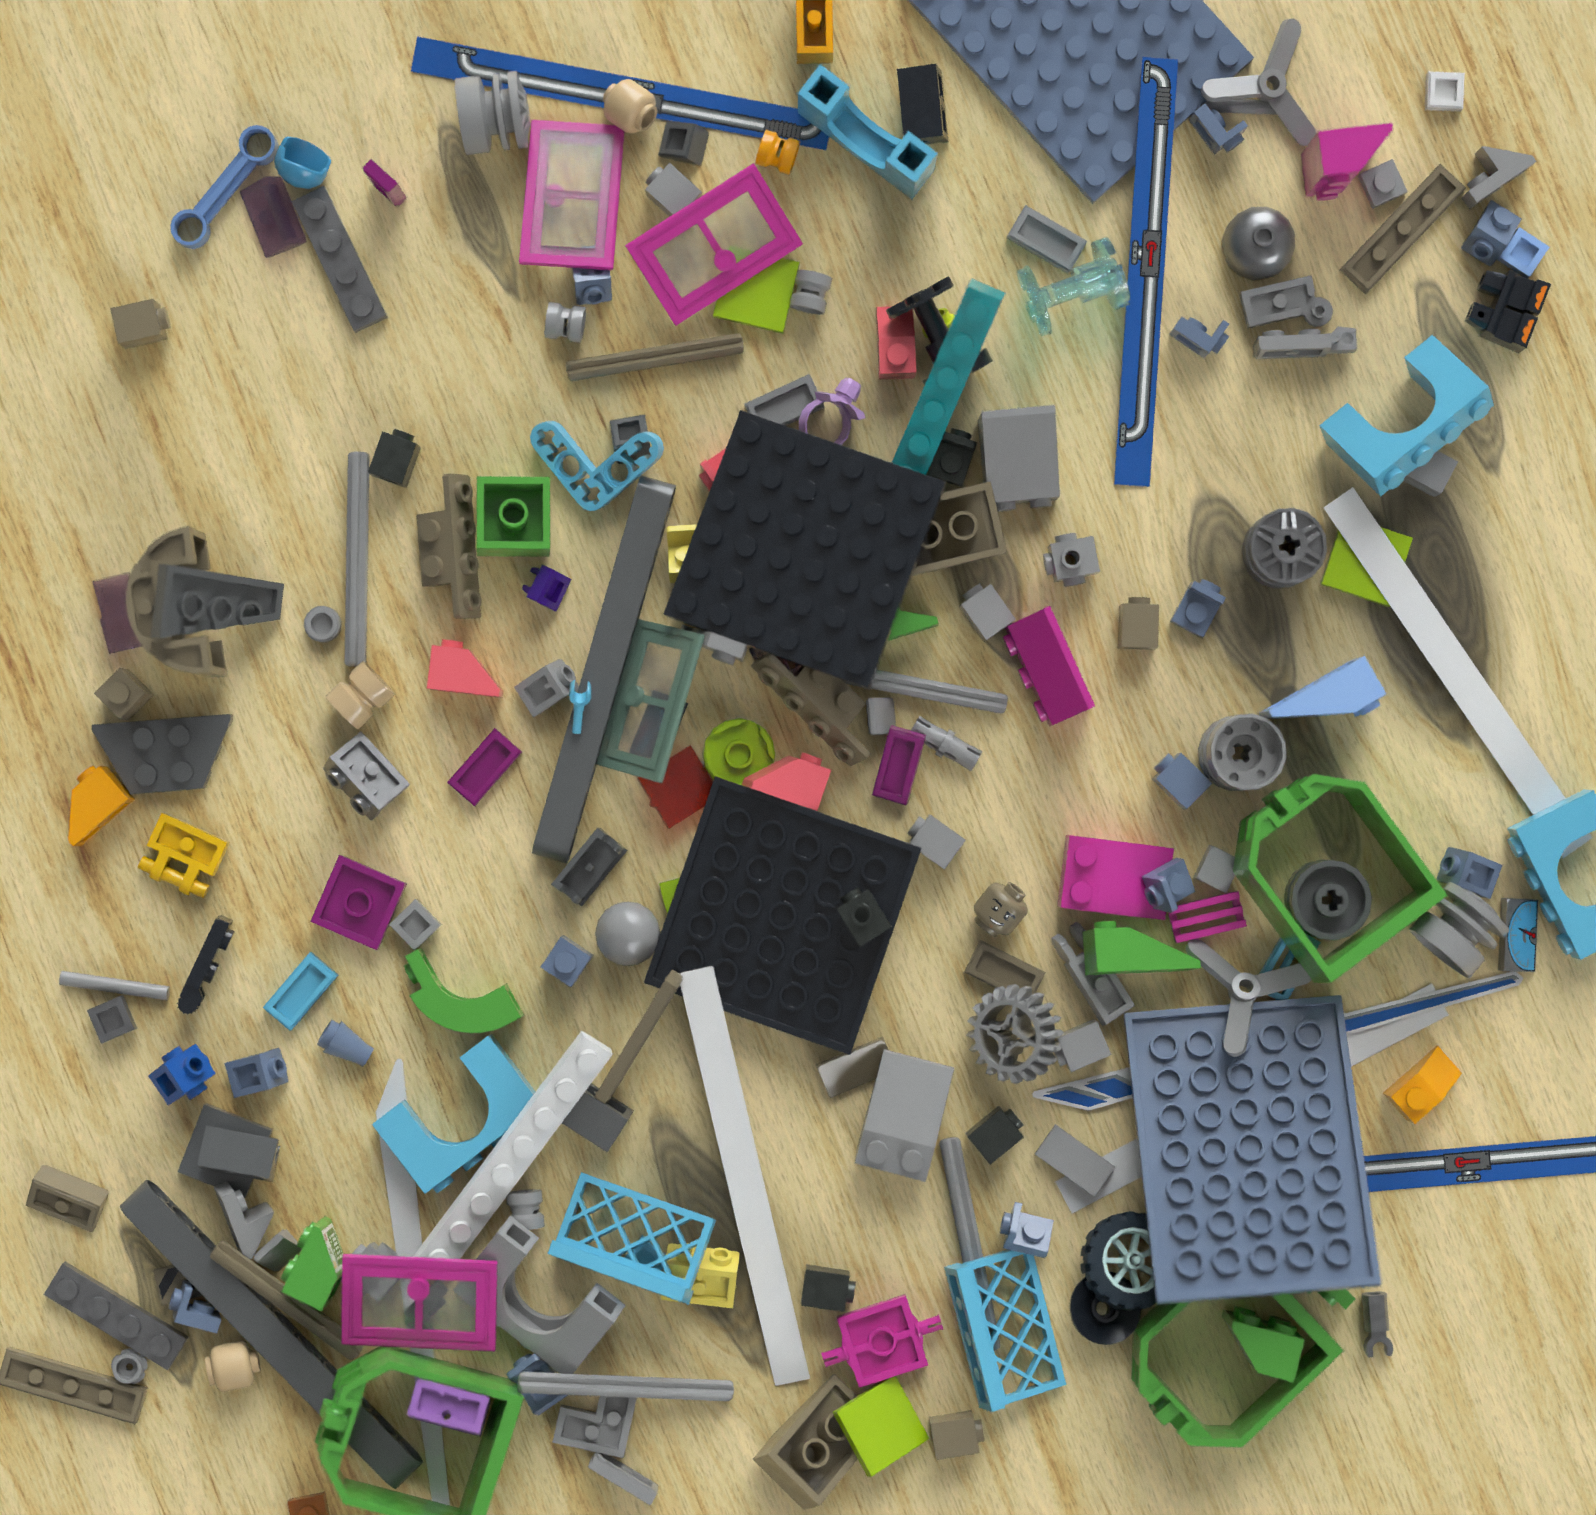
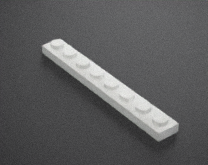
M583 1031L578 1034L413 1257L460 1259L611 1058L613 1055L611 1048Z

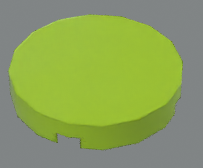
M737 718L726 720L712 729L705 739L702 756L704 767L712 780L716 776L742 785L745 777L774 763L775 750L773 740L763 727L754 721Z

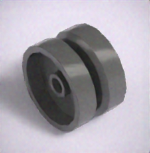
M1323 859L1305 863L1296 870L1286 885L1284 896L1286 909L1302 931L1311 937L1328 940L1349 937L1359 930L1370 914L1372 901L1368 882L1358 869L1345 862ZM1327 892L1332 897L1329 905L1322 904L1321 901L1322 896H1327Z

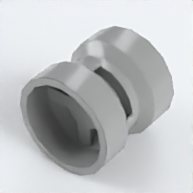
M798 270L795 278L797 290L796 293L792 294L789 306L802 312L823 315L827 304L824 297L825 293L830 290L832 278L814 271Z
M549 302L545 320V338L557 339L561 336L567 337L570 342L581 343L585 327L586 307L573 306L570 309L564 308L561 303Z
M541 1189L511 1191L507 1195L506 1203L511 1208V1216L528 1230L545 1226L544 1215L538 1210L540 1209V1203L543 1201Z

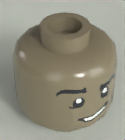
M1008 882L1006 886L1000 883L991 884L974 905V911L977 915L975 922L985 932L994 937H997L999 934L1009 935L1028 913L1027 905L1023 901V898L1026 896L1025 893L1011 882Z

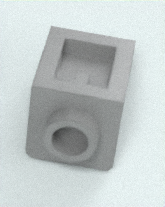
M562 659L545 665L514 688L531 715L535 717L566 696H569L570 684L573 680H575V692L578 690L579 685L576 682L573 670Z

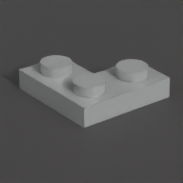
M600 1396L596 1412L561 1404L552 1443L624 1458L637 1398Z

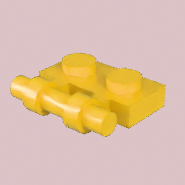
M161 813L146 845L159 851L156 860L143 856L138 864V869L149 873V878L157 882L164 880L179 887V892L188 896L192 893L204 899L210 885L199 881L198 876L201 871L215 876L230 842L171 815ZM171 857L189 865L185 874L168 867Z

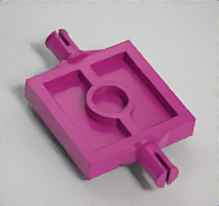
M906 1294L838 1315L837 1321L842 1333V1347L821 1352L825 1367L847 1361L854 1371L860 1388L928 1366L923 1350V1335L943 1330L939 1314L918 1322V1319L911 1312Z

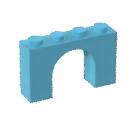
M820 64L798 92V113L913 200L933 174L938 153L909 131L901 140L875 124L850 99V86Z
M1433 335L1404 357L1410 377L1435 399L1434 409L1423 424L1403 433L1382 432L1370 425L1347 403L1319 425L1326 444L1380 497L1389 489L1398 487L1409 473L1418 466L1420 467L1428 463L1434 453L1444 445L1454 442L1465 428L1474 421L1484 418L1490 408L1494 406L1489 386Z
M1584 789L1507 828L1511 836L1507 839L1509 847L1517 858H1522L1527 868L1524 871L1526 881L1532 890H1538L1543 900L1540 903V908L1549 923L1554 921L1560 933L1556 936V940L1565 955L1570 954L1571 957L1580 960L1596 952V904L1580 906L1571 901L1560 887L1557 868L1559 859L1569 844L1596 830V794L1594 790Z
M492 1033L460 1057L461 1061L480 1084L488 1099V1118L484 1128L478 1135L462 1142L442 1140L428 1130L406 1100L400 1102L372 1124L424 1194L432 1188L436 1193H439L454 1181L451 1176L453 1172L461 1166L465 1171H468L481 1161L483 1157L479 1152L490 1144L493 1148L496 1146L536 1092Z

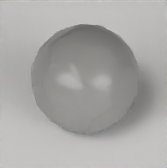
M621 902L605 910L597 922L595 936L597 946L605 958L617 965L633 966L649 959L654 953L660 937L658 920L651 910L639 903Z

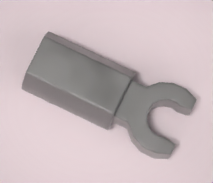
M1381 1291L1362 1293L1364 1330L1369 1334L1363 1344L1364 1351L1368 1357H1373L1374 1344L1382 1342L1384 1343L1385 1354L1392 1356L1393 1344L1386 1337V1331L1389 1330L1387 1293Z

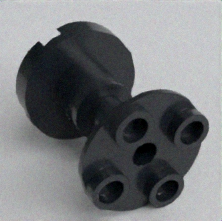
M949 276L886 309L890 320L911 309L915 311L931 342L925 348L933 364L949 329L932 298L954 286ZM987 348L980 350L971 372L974 373L993 361ZM928 378L923 380L924 385L926 384Z

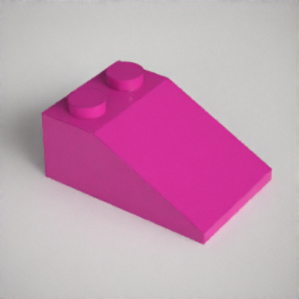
M1066 835L1057 907L1165 920L1166 912L1153 909V906L1147 901L1145 896L1146 887L1142 876L1173 860L1174 848Z

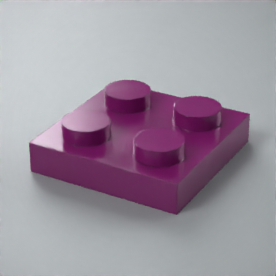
M339 855L310 922L372 949L379 950L407 883L348 857Z

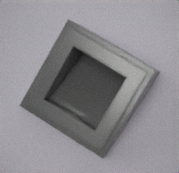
M666 121L658 156L692 165H701L709 132L694 123Z
M645 414L610 420L614 452L636 434L648 432ZM640 441L642 445L641 450L635 455L630 456L634 461L646 454L651 456L649 441L645 443Z

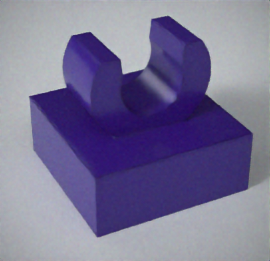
M541 565L540 569L532 567L530 572L537 576L531 587L523 585L522 590L528 594L527 598L557 612L572 579L545 565Z

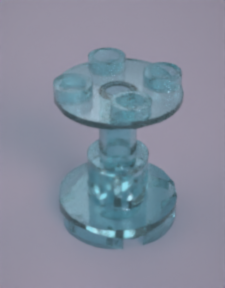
M1103 237L1091 243L1094 261L1070 269L1071 277L1040 288L1028 265L1016 271L1020 286L1023 291H1027L1030 301L1025 302L1027 312L1032 323L1036 322L1041 336L1052 334V326L1047 309L1079 297L1080 301L1085 303L1106 295L1114 310L1130 305L1128 301L1131 298L1122 265H1118L1114 257L1110 258L1111 255L1116 254V251L1108 237Z

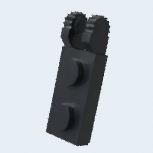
M220 915L215 919L180 994L181 998L178 999L177 1008L183 1014H192L199 1008L198 1006L201 1005L205 997L202 987L203 982L205 981L210 984L219 967V964L214 962L219 948L226 951L235 931L229 929L233 920Z

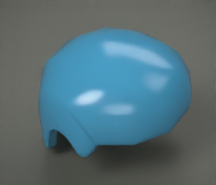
M285 137L276 152L274 163L278 174L285 182L293 187L310 189L323 183L331 165V159L323 150L310 142L300 138Z

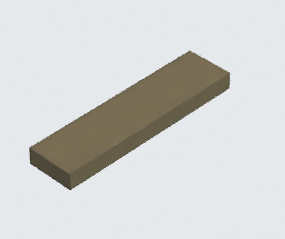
M1439 164L1341 267L1340 271L1364 294L1368 293L1457 199L1466 187L1442 164Z
M672 970L667 976L594 1098L604 1104L609 1102L683 981L682 975Z
M13 1347L6 1349L0 1369V1385L132 1424H136L139 1420L148 1387L142 1385L122 1383L117 1381L115 1377Z

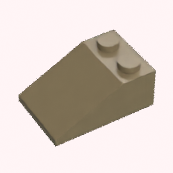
M991 481L943 492L912 576L1007 553Z
M835 1374L772 1435L753 1458L803 1510L820 1506L857 1461L854 1451L832 1413L857 1397V1395Z

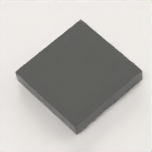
M206 1103L203 1105L178 1172L212 1186H217L227 1181L234 1191L240 1189L244 1198H246L254 1179L204 1170L197 1166L206 1126L269 1138L273 1129Z

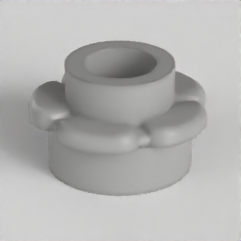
M131 1348L122 1350L120 1355H116L113 1358L111 1364L115 1379L126 1384L139 1383L145 1377L144 1370L148 1366L145 1356L139 1355L137 1351ZM128 1363L133 1365L132 1370L127 1369Z

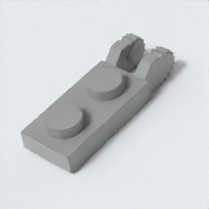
M1075 922L1069 927V930L1077 945L1084 950L1082 932L1086 930L1081 924ZM1061 934L1052 937V945L1060 958L1066 962L1064 964L1102 1026L1107 1025L1135 1006L1116 974L1085 975L1084 951L1076 956L1067 940Z

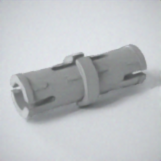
M921 716L918 717L911 731L926 735L924 744L935 750V755L941 758L944 755L969 771H972L982 753L980 749L954 736L955 732L949 729L947 732Z

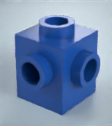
M194 1044L184 1051L178 1046L161 1058L164 1064L149 1074L148 1077L169 1106L185 1095L191 1100L205 1091L208 1087L204 1082L216 1073L211 1067L208 1057Z

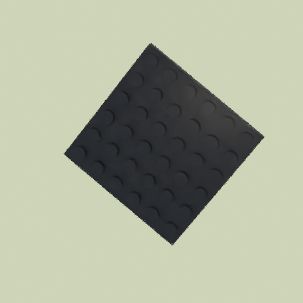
M740 410L663 614L674 620L743 643L746 646L870 690L946 487V482Z
M715 776L644 983L660 989L672 970L682 973L713 966L723 1011L851 1055L922 848ZM859 887L862 893L868 889L870 890L892 926L862 946H859L837 908L843 905L840 898ZM679 986L675 994L683 997L681 986Z

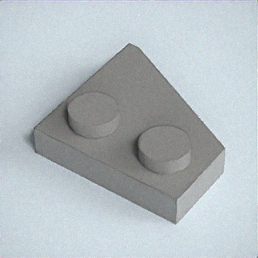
M682 624L681 629L705 635L702 647L713 651L712 657L730 665L734 664L735 659L743 662L748 649L745 644Z

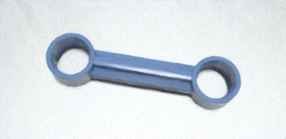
M260 125L250 126L245 129L239 138L240 152L193 209L182 210L173 217L170 226L171 233L174 239L183 247L197 249L205 245L211 233L209 223L257 165H267L275 159L278 142L269 129ZM255 134H266L271 139V148L262 157H253L247 151L248 140ZM190 217L197 218L202 223L200 237L190 242L181 240L178 233L181 222Z

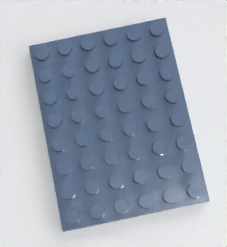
M908 0L1092 204L1135 167L1142 57L1178 59L1174 131L1207 101L1201 94V88L1205 81L1235 77L1254 59L1253 55L1203 0Z
M1341 995L1254 1002L1247 1047L1245 1052L1238 1057L1229 1056L1223 1046L1230 1004L1124 1013L1123 1019L1156 1305L1380 1286L1382 1283Z

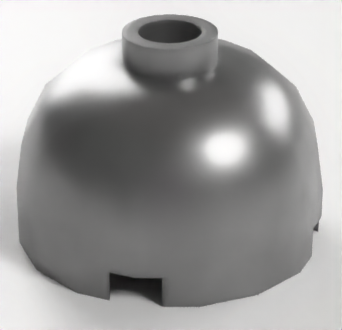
M1266 206L1251 207L1238 213L1227 225L1222 238L1225 260L1236 274L1249 280L1267 279L1279 274L1291 261L1295 249V232L1289 220L1279 211Z

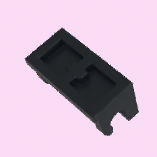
M936 63L897 69L903 137L909 131L926 145L949 142L941 69Z

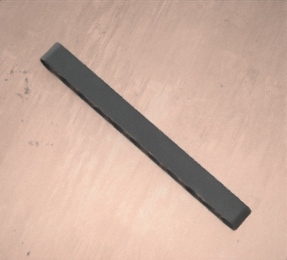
M643 475L640 476L577 692L580 694L585 693L589 681L591 684V700L584 706L580 734L572 733L574 710L572 709L532 849V854L566 864L569 861L676 490V485Z
M145 1180L120 1205L124 1215L320 1415L319 1411L323 1399H333L335 1389H332L337 1369L274 1304L212 1260L210 1254L216 1245L155 1183ZM362 1396L348 1444L389 1486L397 1489L423 1464V1460L400 1433Z

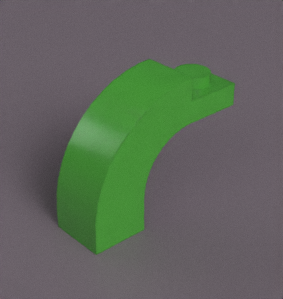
M422 948L405 956L408 964L404 965L408 977L414 985L419 982L422 989L409 996L420 1011L435 1023L453 1031L483 1033L499 1029L524 1016L508 984L481 997H460L451 993L443 986Z

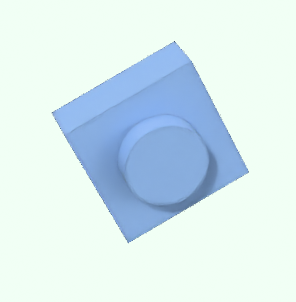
M1519 227L1497 260L1520 276L1529 278L1549 249V246Z

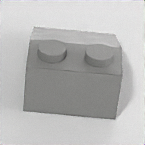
M884 1049L856 1149L855 1163L926 1182L954 1067Z

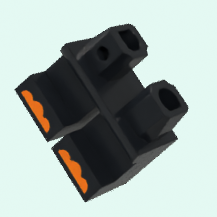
M1487 270L1483 273L1477 290L1494 297L1491 306L1487 307L1473 302L1465 322L1481 330L1480 337L1520 353L1528 346L1538 320L1536 316L1542 310L1551 284L1539 279L1534 281L1519 276L1512 270L1505 274Z

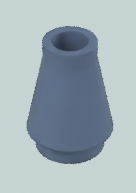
M334 1020L329 1022L317 1042V1045L324 1049L323 1053L357 1063L362 1067L366 1064L374 1049L342 1021L337 1023Z

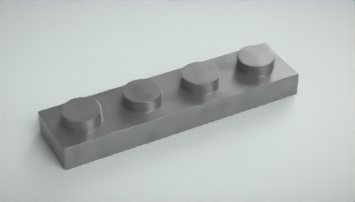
M325 186L293 200L294 208L354 332L357 333L388 318Z
M67 1262L62 1263L43 1294L166 1370L171 1367L189 1337Z

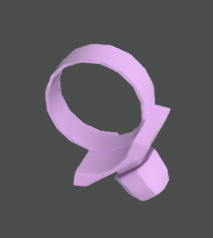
M846 377L836 387V394L821 391L815 392L816 400L809 403L801 412L799 431L808 433L807 420L811 411L823 402H831L839 408L843 425L840 436L834 443L842 445L849 436L851 419L861 420L866 418L863 411L851 404L856 402L861 391V385L855 380Z

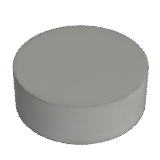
M317 606L307 613L304 619V628L311 639L326 643L334 640L339 635L342 621L334 609L327 606Z

